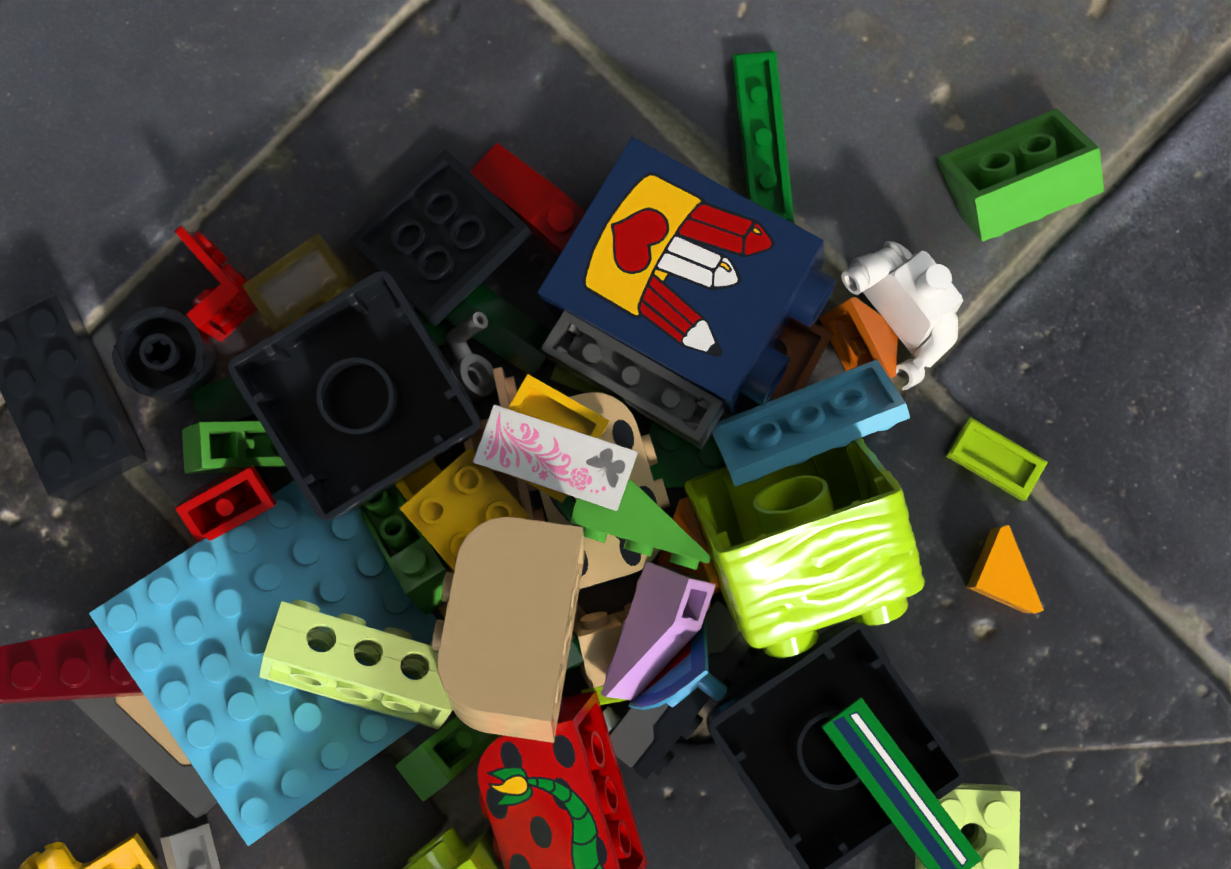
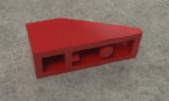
M498 143L470 171L473 176L525 223L540 241L558 257L560 256L586 213L558 187Z

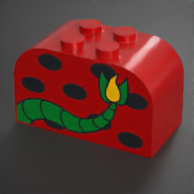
M597 691L561 698L554 743L498 735L484 751L478 766V784L481 791L479 803L482 814L485 818H489L493 830L495 857L500 863H503L504 869L646 868L648 862Z

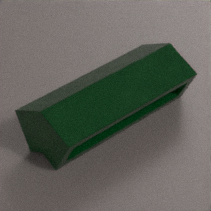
M482 284L476 287L444 318L454 326H457L474 313H483L488 320V325L472 338L534 378L543 371L549 361L541 351V348L550 335L551 330Z

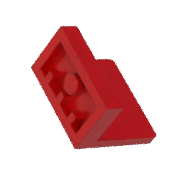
M180 225L174 232L221 283L217 288L210 287L199 294L193 301L192 305L194 308L186 315L200 330L222 342L261 308L251 297L257 291L229 263L224 266L222 265L228 258L200 230L191 234Z

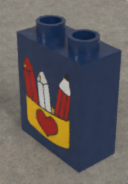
M631 137L540 287L538 294L553 315L560 318L564 310L723 401L724 411L734 416L745 397L752 399L762 406L769 401L782 380L791 359L774 349L792 318L809 328L815 323L830 298L837 279L820 271L824 265L823 239Z

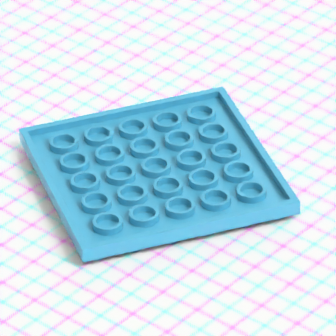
M295 480L272 495L277 502L273 508L211 541L206 538L89 613L247 846L253 844L418 725V723L260 678L263 655L281 601L292 604L293 600L307 601L317 605L320 608V613L337 618L339 614L354 615L365 620L367 627L384 631L387 627L401 629L412 635L411 640L430 645V642L433 641V633L437 621L432 612L425 615L405 594L363 520L359 508L336 519L323 521L315 514ZM310 647L314 651L325 652V650L320 647ZM356 659L360 664L364 666H371L365 660ZM402 672L407 678L415 680L411 674Z

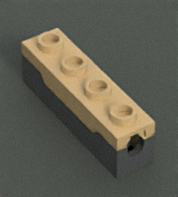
M145 695L72 700L195 818L207 813L217 803V800Z

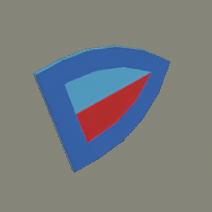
M704 618L702 627L636 699L631 700L629 704L631 708L647 710L659 707L665 703L674 707L697 687L714 701H719L724 697L727 692V686L709 673L706 618Z

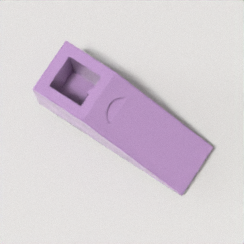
M646 561L643 572L637 581L636 592L628 616L623 622L621 636L613 660L608 666L601 695L611 698L635 700L701 629L716 584L674 567Z

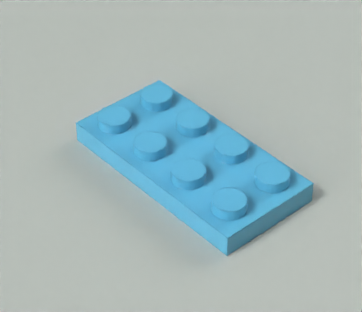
M876 359L769 401L764 406L759 405L721 420L716 424L712 435L736 487L746 482L760 480L765 475L787 466L801 464L808 458L830 449L844 447L853 440L876 431L888 430L895 424L910 419L906 402Z

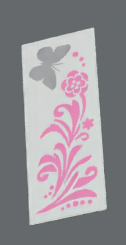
M494 405L473 463L618 511L638 452Z

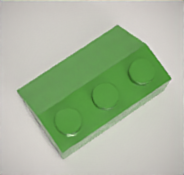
M1057 108L937 157L938 165L963 221L982 242L999 237L1005 232L1029 222L1040 220L1046 215L1068 206L1082 203L1086 199L1104 192L1100 147Z

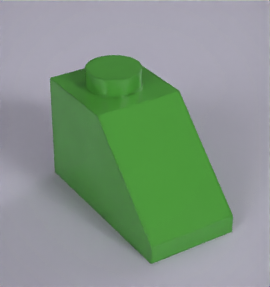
M456 716L395 765V767L422 802H424L479 758L498 734L475 730Z

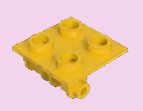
M471 447L400 507V510L453 570H455L461 544L477 526L486 521L501 517L531 518L488 467L473 463L476 453Z

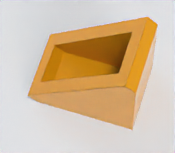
M1004 525L991 529L966 588L1023 613L1036 614L1043 611L1044 609L1010 526Z

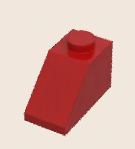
M250 465L230 471L193 491L175 509L198 543L205 538L211 541L273 508L277 502L255 467Z

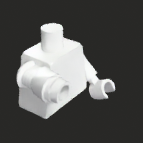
M887 241L884 243L883 249L853 259L849 267L842 272L841 278L845 287L851 293L859 295L863 292L910 353H915L916 357L914 359H907L896 367V375L903 370L909 375L908 384L902 388V390H907L923 380L925 366L931 367L957 341L958 316L956 312L961 306L963 299L962 295L951 283L952 275L947 267L936 264L931 256L923 250L912 255L901 244Z

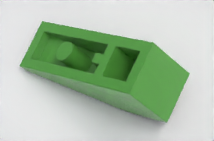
M260 421L199 422L182 429L185 474L228 473L253 465L256 470L287 468Z

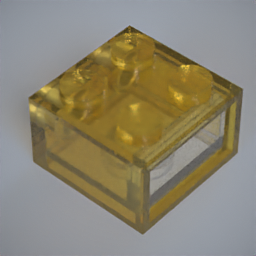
M317 233L242 286L272 330L277 333L301 316L339 296L344 290L351 288L358 282L337 252Z

